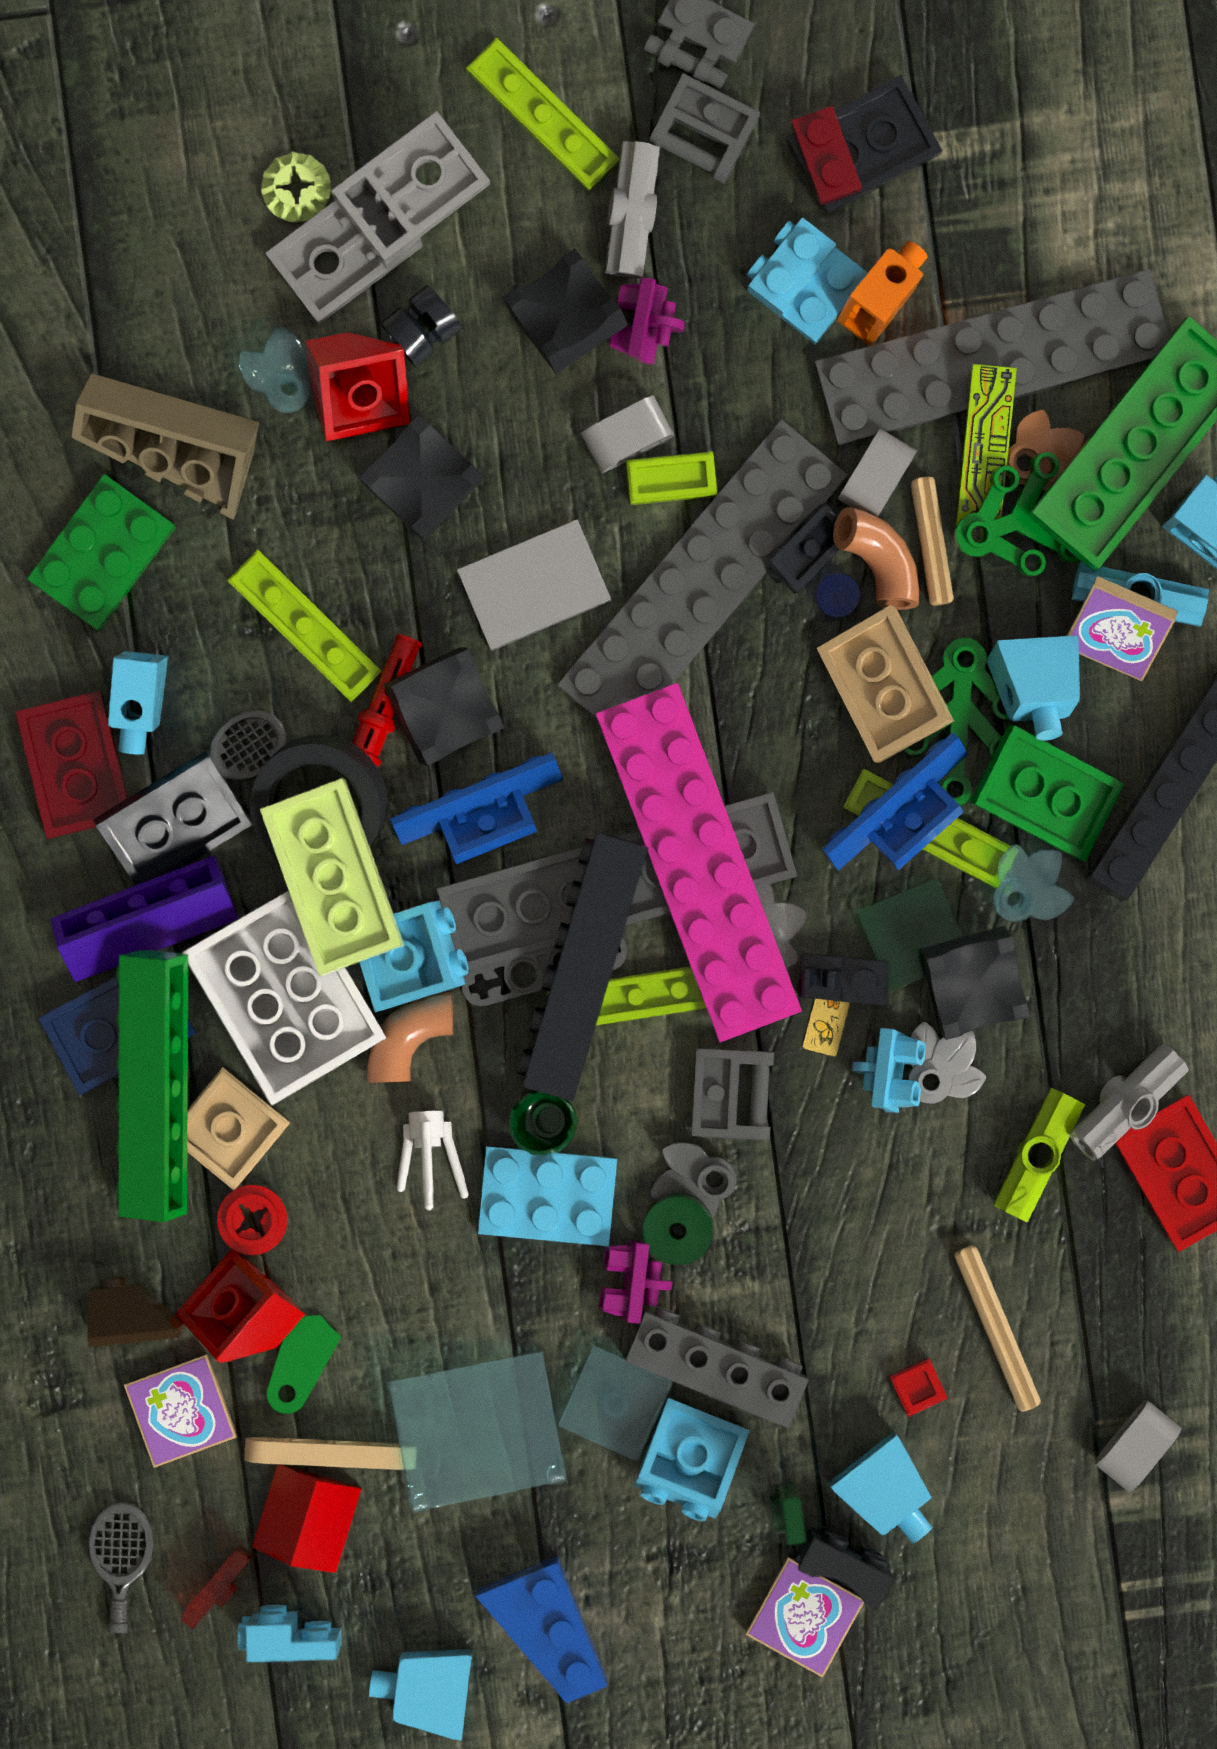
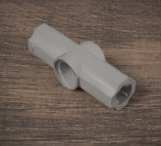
M623 141L621 144L616 188L613 187L607 219V226L611 228L607 245L605 273L624 278L643 277L648 234L652 232L657 208V194H654L658 171V158L660 156V147L650 143Z
M1163 1043L1128 1077L1118 1075L1110 1079L1101 1091L1100 1104L1069 1133L1073 1143L1085 1156L1095 1161L1131 1127L1138 1130L1146 1127L1151 1123L1158 1111V1100L1189 1071L1185 1061L1172 1048Z

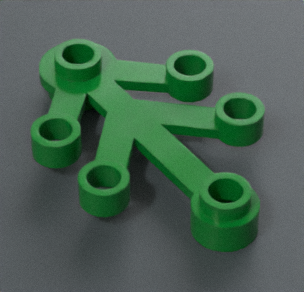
M1050 452L1035 455L1030 463L1031 472L1011 513L995 519V516L1005 493L1016 489L1020 478L1017 470L1011 466L996 468L991 473V485L978 512L964 516L955 528L954 536L958 548L966 555L972 557L984 556L991 552L1017 566L1019 572L1025 576L1040 574L1046 566V559L1040 551L1035 549L1023 551L999 537L1017 531L1055 551L1064 562L1079 561L1076 556L1069 557L1063 545L1027 516L1035 506L1047 479L1054 477L1058 473L1060 468L1058 458ZM1042 458H1047L1051 463V469L1047 474L1042 473L1039 469V461ZM1002 471L1007 472L1011 477L1010 485L1006 488L1001 486L998 481L999 474ZM976 526L980 527L984 532V538L980 543L975 542L971 536V532ZM1028 555H1033L1037 559V567L1033 571L1028 570L1025 566V559Z
M960 638L948 645L943 655L944 666L932 678L939 691L954 681L953 699L946 704L954 719L950 723V734L954 732L966 749L969 726L988 748V755L992 759L994 745L1000 742L1003 736L999 735L972 703V683L992 703L991 710L996 718L1000 720H1008L1009 718L1007 715L1001 714L997 709V703L1001 698L994 680L985 670L987 656L984 648L973 639ZM965 651L972 655L973 664L970 667L965 668L958 664L957 656L960 652ZM948 725L923 738L920 750L913 751L906 748L903 751L910 756L922 754L926 750L928 742ZM966 757L937 782L945 791L947 785L953 781L958 782L962 786L961 796L953 798L960 806L969 800L972 793L971 783L964 776Z

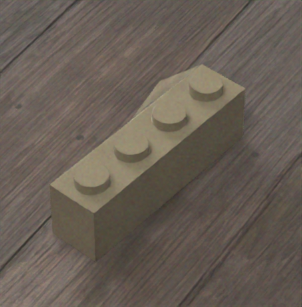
M91 374L76 403L72 438L121 463L129 460L141 466L146 471V476L158 482L163 477L186 489L184 495L198 502H201L202 498L222 507L219 513L234 520L253 458L259 422Z

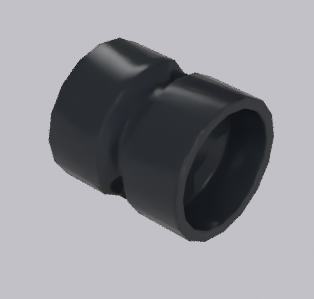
M429 285L423 287L409 299V308L407 310L398 308L380 323L393 343L402 345L404 356L414 367L420 365L434 353V344L436 342L445 344L463 329L449 307ZM422 314L433 325V328L427 333L415 320Z

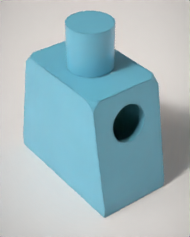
M1078 636L998 640L987 658V663L1008 718L1013 722L1033 720L1038 740L1058 738L1062 735L1060 719L1070 716L1080 697Z
M124 651L114 657L108 724L109 727L121 728L119 752L145 754L147 732H153L159 727L168 656ZM130 700H135L141 705L142 714H136L131 710Z
M894 1431L829 1481L833 1491L881 1535L887 1534L898 1525L913 1544L932 1529L930 1523L918 1509L931 1496L904 1445Z
M472 1649L401 1653L398 1673L372 1670L369 1697L395 1700L393 1721L454 1740H461Z

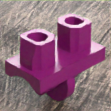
M642 277L640 284L620 286L618 305L622 311L634 312L635 316L632 327L626 326L611 336L610 347L629 355L641 364L654 365L657 345L669 346L671 332H684L685 328L684 321L674 318L676 303L666 301L668 290L666 287L656 284L655 279Z
M628 1240L627 1245L621 1244L605 1247L604 1269L624 1272L622 1289L601 1287L598 1304L599 1310L619 1316L620 1319L626 1322L641 1324L644 1289L646 1288L644 1304L650 1306H657L659 1290H672L673 1281L660 1279L662 1262L649 1261L648 1277H646L649 1244Z

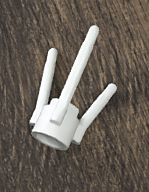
M443 1111L408 1113L409 1124L403 1125L404 1141L398 1171L397 1190L399 1192L405 1190L414 1140L415 1148H422L424 1207L426 1210L433 1208L431 1147L441 1146L440 1138H443L460 1196L464 1199L467 1198L469 1194L452 1138L451 1122H444Z

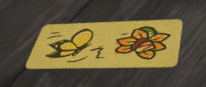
M815 999L803 1048L836 1056L850 1002Z

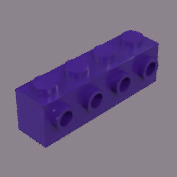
M213 855L50 918L57 948L74 981L77 982L119 966L120 955L140 950L158 951L209 930L219 928L227 923L238 920L239 917L231 890Z

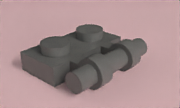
M669 0L658 21V26L670 32L671 35L667 41H664L651 34L644 50L657 56V62L667 67H670L672 64L692 74V78L704 84L707 82L721 90L729 74L714 67L720 58L735 65L755 24L710 0ZM684 40L706 51L701 60L680 49Z

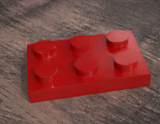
M1186 1094L1158 1110L1154 1119L1146 1127L1139 1130L1131 1127L1115 1143L1178 1253L1217 1231V1142L1190 1095Z

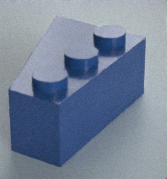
M558 1556L477 1588L476 1598L566 1703L608 1686L607 1675Z

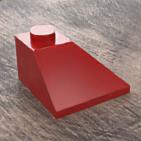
M349 332L305 341L309 380L323 436L326 441L410 424L405 357L402 345Z
M233 1249L227 1253L175 1313L208 1352L220 1363L277 1348L305 1315L282 1289L243 1255Z

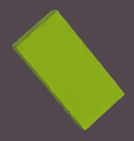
M713 452L626 460L631 505L717 496Z

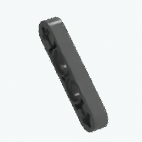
M623 938L620 942L621 952L617 953L612 970L619 968L625 962L627 945ZM553 946L470 970L464 977L466 985L462 986V992L471 1004L488 1006L541 991L548 964L553 965L554 957L561 949L554 948ZM520 962H527L533 965L537 974L535 982L526 988L518 987L511 979L513 967ZM504 967V979L511 993L502 995L501 986L488 990L489 997L486 999H481L478 993L471 994L469 986L475 983L476 975L483 974L485 980L499 978L495 969Z

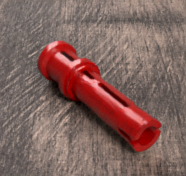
M397 634L395 637V643L380 675L368 709H363L358 714L357 719L360 723L352 741V744L364 751L377 767H380L382 762L379 756L388 733H393L395 730V721L392 720L395 710L389 696L386 695L387 692L383 684L392 680L399 662L402 663L396 678L411 671L418 651L422 647L421 642L401 634ZM382 704H385L381 715L378 714ZM374 731L368 747L365 748L371 732Z

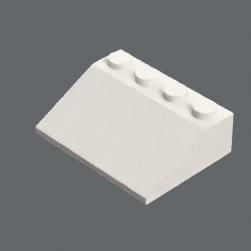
M289 891L182 952V954H188L190 970L270 1106L287 1098L386 1038L346 968L319 976Z

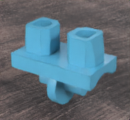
M880 1029L878 1048L867 1047L866 1062H853L852 1072L864 1074L862 1090L873 1092L871 1107L884 1109L885 1112L899 1113V1107L919 1105L921 1095L920 1083L912 1080H903L904 1064H923L925 1061L926 1043L910 1038L908 1035L894 1029Z

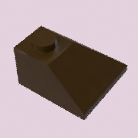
M126 1277L99 1279L100 1287L89 1290L88 1347L174 1339L186 1331V1326L176 1314L138 1283L126 1284Z

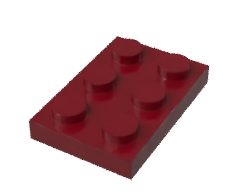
M96 691L15 711L46 839L97 828L93 819L128 798L112 729L108 724L109 717L103 692Z

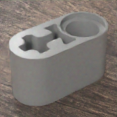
M653 395L584 430L581 436L600 472L604 473L625 463L626 460H631L674 436V433Z
M880 428L842 490L838 500L850 507L864 510L878 517L917 450Z
M1145 1400L1134 1410L1103 1448L1094 1464L1126 1491L1131 1492L1143 1481L1174 1443L1182 1428L1151 1402Z

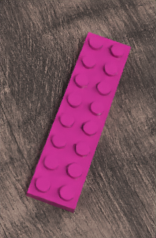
M675 683L596 713L644 844L648 846V855L719 1042L802 1012L679 684Z

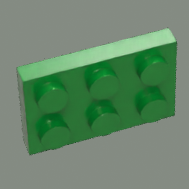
M104 474L27 580L100 632L176 526Z
M1009 724L970 803L1072 857L1086 862L1124 783L1043 740H1038L1036 736L1021 728Z

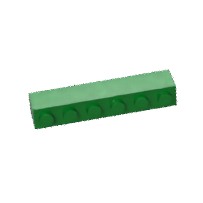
M140 950L120 955L116 974L119 984V1009L116 1016L119 1028V1052L116 1059V1066L119 1072V1096L116 1102V1110L119 1115V1139L116 1144V1154L119 1158V1181L116 1187V1197L119 1201V1217L164 1223L187 1214L188 954Z

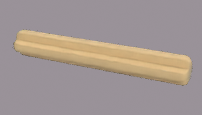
M974 1245L964 1247L955 1252L954 1257L1014 1401L1021 1412L1033 1409L1040 1404L1041 1400L981 1256Z

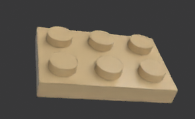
M890 605L817 648L874 762L880 764L954 721L896 607Z

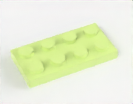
M345 779L336 780L260 809L319 976L404 946Z

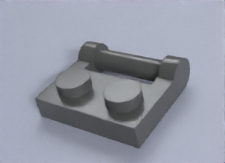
M683 73L648 143L658 146L660 149L663 148L713 173V179L725 184L760 117V112ZM674 121L726 147L727 150L723 158L721 159L670 133L669 131Z
M696 1048L691 1136L770 1140L771 1127L766 1126L769 1067L774 1066L775 1053ZM739 1064L752 1065L749 1125H736Z

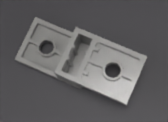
M436 111L332 189L334 202L265 254L318 325H320L423 247L421 236L488 187L490 180ZM425 163H433L441 169V177L433 185L421 184L416 178L418 168ZM323 252H332L339 258L338 268L331 274L319 273L314 267L316 257Z

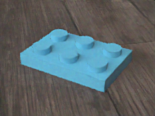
M486 1146L478 1234L609 1246L617 1158L555 1153L547 1156L532 1155L523 1149Z

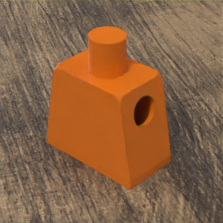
M907 241L898 253L888 248L849 296L836 321L867 345L872 346L920 282L923 273L919 268L927 259L926 252L919 245L911 241Z

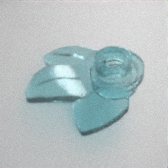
M284 327L276 328L269 336L264 353L244 351L239 354V368L244 381L251 389L265 393L268 402L273 408L281 412L291 413L298 411L305 405L309 397V389H311L306 352L303 353L300 341L291 331ZM282 384L292 385L295 388V394L291 396L285 395L281 391L280 386Z
M1017 844L1006 850L997 866L1000 885L996 888L993 897L996 912L1008 921L1019 922L1027 919L1030 915L1041 920H1049L1066 911L1073 903L1074 897L1068 891L1055 885L1061 869L1062 853L1057 850H1040L1027 857L1024 850ZM1013 892H1019L1020 902L1016 906L1010 907L1008 904L1009 895Z

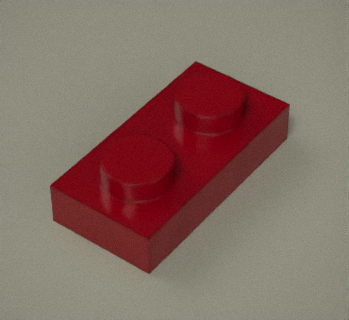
M833 106L791 120V127L819 204L823 205L861 191L862 186Z

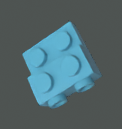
M802 217L796 226L788 221L773 241L779 246L770 259L763 255L760 256L746 276L752 281L748 285L747 292L808 340L816 344L841 313L849 296L868 272L837 249L835 242Z
M440 901L426 903L393 914L404 946L360 962L375 1012L466 985L463 976L469 972L468 962L463 951L460 949L455 950L450 935L456 930L453 914L449 908H442Z
M668 1398L633 1486L642 1489L640 1496L651 1503L664 1505L666 1500L682 1505L681 1512L694 1520L706 1521L707 1516L716 1518L723 1506L750 1430Z
M265 1605L260 1607L259 1613L242 1617V1623L238 1624L239 1650H246L247 1662L336 1659L342 1646L341 1628H331V1622L311 1621L304 1623L305 1629H298L297 1612H287L286 1605Z

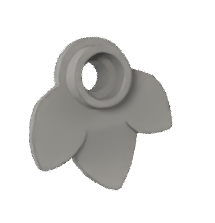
M922 1022L915 1028L910 1038L926 1043L925 1061L922 1065H911L913 1069L909 1074L908 1080L920 1083V1102L934 1104L944 1100L947 1096L966 1098L976 1093L986 1080V1076L977 1068L970 1066L976 1052L974 1032L969 1031L962 1036L945 1040L944 1037L940 1039L934 1029L926 1022ZM930 1073L935 1074L939 1081L937 1088L931 1091L926 1090L922 1084L924 1076Z

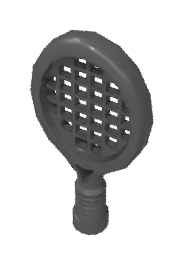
M261 710L245 711L229 718L217 730L210 743L209 756L223 778L233 781L253 780L262 769L256 763L262 760L265 765L266 762L263 758L267 755L271 758L281 747L286 745L287 734L283 723L272 713ZM245 720L247 724L242 727L239 722ZM257 721L259 727L253 729L251 724ZM235 724L240 727L236 732L232 729V726ZM269 724L271 729L266 732L263 726ZM249 726L252 731L246 734L244 729ZM261 728L264 734L259 737L256 731ZM230 729L233 734L227 737L225 733ZM240 731H242L245 735L241 739H239L236 735ZM274 731L277 736L271 739L268 734ZM254 733L257 739L251 741L249 736ZM233 736L238 740L234 744L229 740ZM267 736L269 741L264 744L261 738ZM247 738L250 743L244 746L241 741ZM259 740L262 746L256 749L254 743ZM228 741L231 746L225 749L222 744ZM238 743H240L243 747L239 751H237L234 747ZM269 743L274 746L270 751L266 748V745ZM252 745L254 751L249 754L246 748ZM264 747L267 753L261 756L258 751ZM233 748L235 753L230 756L227 751ZM245 750L247 756L241 758L239 753ZM257 752L260 758L254 761L251 755ZM226 753L228 758L222 761L220 755ZM237 755L240 760L234 763L232 758ZM250 758L252 763L247 766L244 760ZM230 760L233 765L227 768L224 763ZM242 762L245 768L239 770L237 765ZM255 765L257 769L251 772L249 767Z
M125 1501L109 1504L99 1512L91 1525L88 1538L89 1559L95 1572L107 1582L112 1591L110 1619L107 1622V1632L110 1633L128 1632L126 1591L131 1583L146 1570L151 1561L154 1548L153 1529L147 1515L137 1505ZM115 1514H121V1520H114ZM123 1514H130L129 1520H123ZM106 1522H112V1527L105 1528ZM114 1522L120 1523V1529L114 1528ZM123 1523H129V1529H123ZM132 1523H138V1529H132ZM98 1531H103L102 1537H97ZM105 1531H111V1537H105ZM114 1531H120V1537H114ZM123 1532H129V1538H123ZM131 1532H138L137 1538H131ZM140 1532H145V1538H140ZM96 1539L102 1540V1546H96ZM105 1540H111V1546H105ZM114 1540H120V1546H113ZM122 1540H128V1547L122 1546ZM131 1541H137V1547H131ZM140 1541H146V1547H140ZM97 1548H102V1555L97 1554ZM104 1549H111L110 1555H104ZM113 1549H119V1555H113ZM122 1549H128V1555H122ZM131 1549L137 1550V1556H131ZM140 1550H145L144 1556H139ZM104 1557L110 1558V1564L104 1563ZM113 1558H119V1564H113ZM122 1558H128V1564H121ZM130 1558H137L136 1565L130 1564ZM119 1567L118 1573H112V1568ZM121 1567H127V1573H121ZM117 1585H123L120 1593H118Z

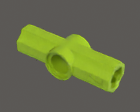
M1050 1087L1026 1138L1018 1147L1017 1157L993 1206L1028 1223L1052 1172L1055 1171L1060 1163L1061 1153L1070 1137L1069 1133L1074 1129L1086 1104ZM1042 1142L1049 1148L1050 1158L1042 1167H1034L1028 1160V1152L1032 1145Z

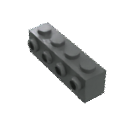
M657 1306L654 1313L646 1309L644 1310L641 1324L638 1325L626 1354L625 1362L789 1429L809 1381L806 1375L800 1373L802 1365L778 1356L776 1363L760 1357L761 1348L739 1339L735 1346L719 1340L721 1336L720 1331L701 1323H697L695 1330L678 1323L680 1315Z

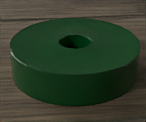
M671 1193L656 1200L649 1208L643 1224V1238L645 1244H649V1251L657 1259L671 1265H686L701 1258L708 1250L714 1232L713 1218L707 1206L698 1198L685 1193ZM674 1223H681L685 1226L686 1233L676 1235L671 1231L670 1226Z

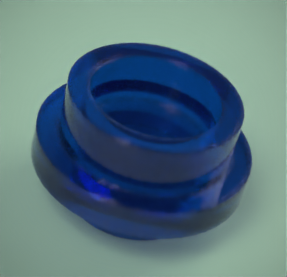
M845 574L827 576L817 588L816 600L818 606L825 614L831 617L840 618L851 614L856 609L860 600V591L857 583Z

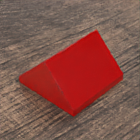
M277 1464L252 1548L289 1566L336 1573L362 1488L286 1464Z

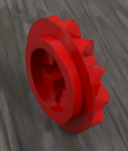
M246 1185L235 1189L223 1200L217 1215V1225L222 1239L231 1249L245 1255H259L270 1251L281 1241L286 1233L288 1214L281 1198L273 1191L263 1186ZM241 1204L252 1212L267 1207L268 1211L264 1213V1217L260 1220L263 1226L262 1230L266 1235L263 1236L260 1231L257 1232L253 1227L247 1230L244 1229L240 1233L237 1231L242 1226L241 1223L246 1219L243 1214L244 1210L240 1206Z

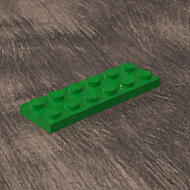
M1190 316L1185 318L1028 513L1027 516L1093 572L1102 566L1217 421V340Z

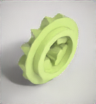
M291 152L288 155L275 158L268 169L264 171L261 192L266 206L275 216L288 222H305L326 207L331 194V182L325 167L310 154L305 155ZM292 170H296L301 182L308 183L309 185L315 184L301 190L299 204H296L291 191L283 190V188L277 189L291 183Z

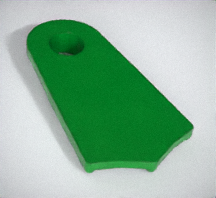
M321 1315L304 1316L282 1341L267 1389L268 1402L279 1413L291 1414L298 1411L304 1405L341 1339V1335ZM284 1385H290L295 1390L296 1395L291 1402H284L279 1397V1390Z

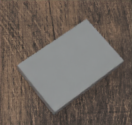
M578 519L457 569L491 651L611 601Z

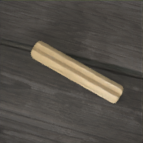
M920 477L912 480L911 490L929 602L934 606L951 603L954 597L936 485L933 477Z

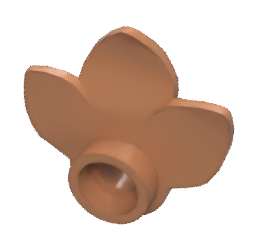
M1044 410L1031 413L1017 427L1016 443L1008 449L1007 466L1017 470L1020 478L1019 485H1024L1031 470H1020L1017 466V459L1021 456H1026L1032 460L1035 455L1044 452L1054 454L1059 460L1060 468L1054 477L1047 479L1042 489L1046 492L1082 447L1084 434L1069 428L1051 429L1050 421ZM1042 458L1039 461V469L1042 473L1047 474L1051 469V463L1047 458ZM1006 472L1007 477L1011 480L1010 475Z

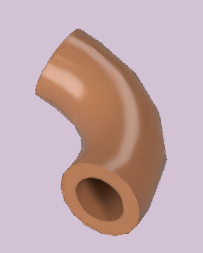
M853 507L843 509L834 525V543L838 549L862 557L869 565L875 577L876 605L883 608L892 605L897 610L912 609L919 606L916 564L905 541L885 520L861 509Z
M440 992L404 1003L386 1016L380 1026L386 1038L370 1047L367 1064L368 1083L411 1081V1061L418 1046L429 1038L453 1035L452 992Z

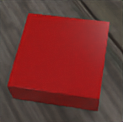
M929 1357L889 1375L908 1417L948 1399Z

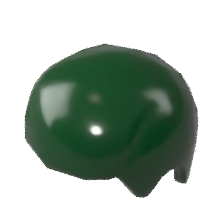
M535 1090L526 1093L509 1112V1134L517 1147L532 1155L547 1156L561 1151L574 1138L577 1131V1111L570 1100Z

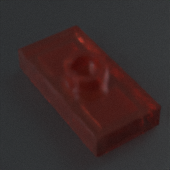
M241 1545L240 1547L237 1546L183 1612L181 1621L193 1630L214 1603L222 1608L238 1588L232 1581L250 1560L252 1554Z

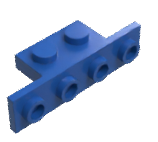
M954 732L945 740L942 739L934 743L927 751L926 757L914 768L903 771L885 794L868 802L856 820L848 827L837 830L831 836L828 845L822 850L838 871L870 842L897 870H900L963 813L960 805L937 783L968 755L959 737Z
M553 752L545 756H535L511 770L490 774L479 783L464 789L448 791L441 798L430 803L409 807L400 815L390 818L402 845L442 829L455 863L458 864L537 832L523 796L559 782L563 778Z

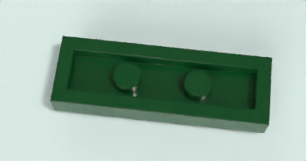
M795 1483L776 1484L778 1495L770 1496L772 1519L777 1534L784 1533L788 1545L804 1543L806 1540L801 1501Z

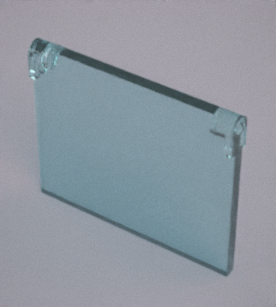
M543 1352L388 1382L407 1482L409 1506L412 1513L536 1486L566 1482V1471L559 1444Z

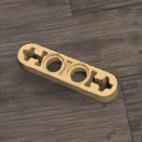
M248 1437L245 1438L244 1461L264 1464L410 1470L415 1469L416 1446L402 1443Z

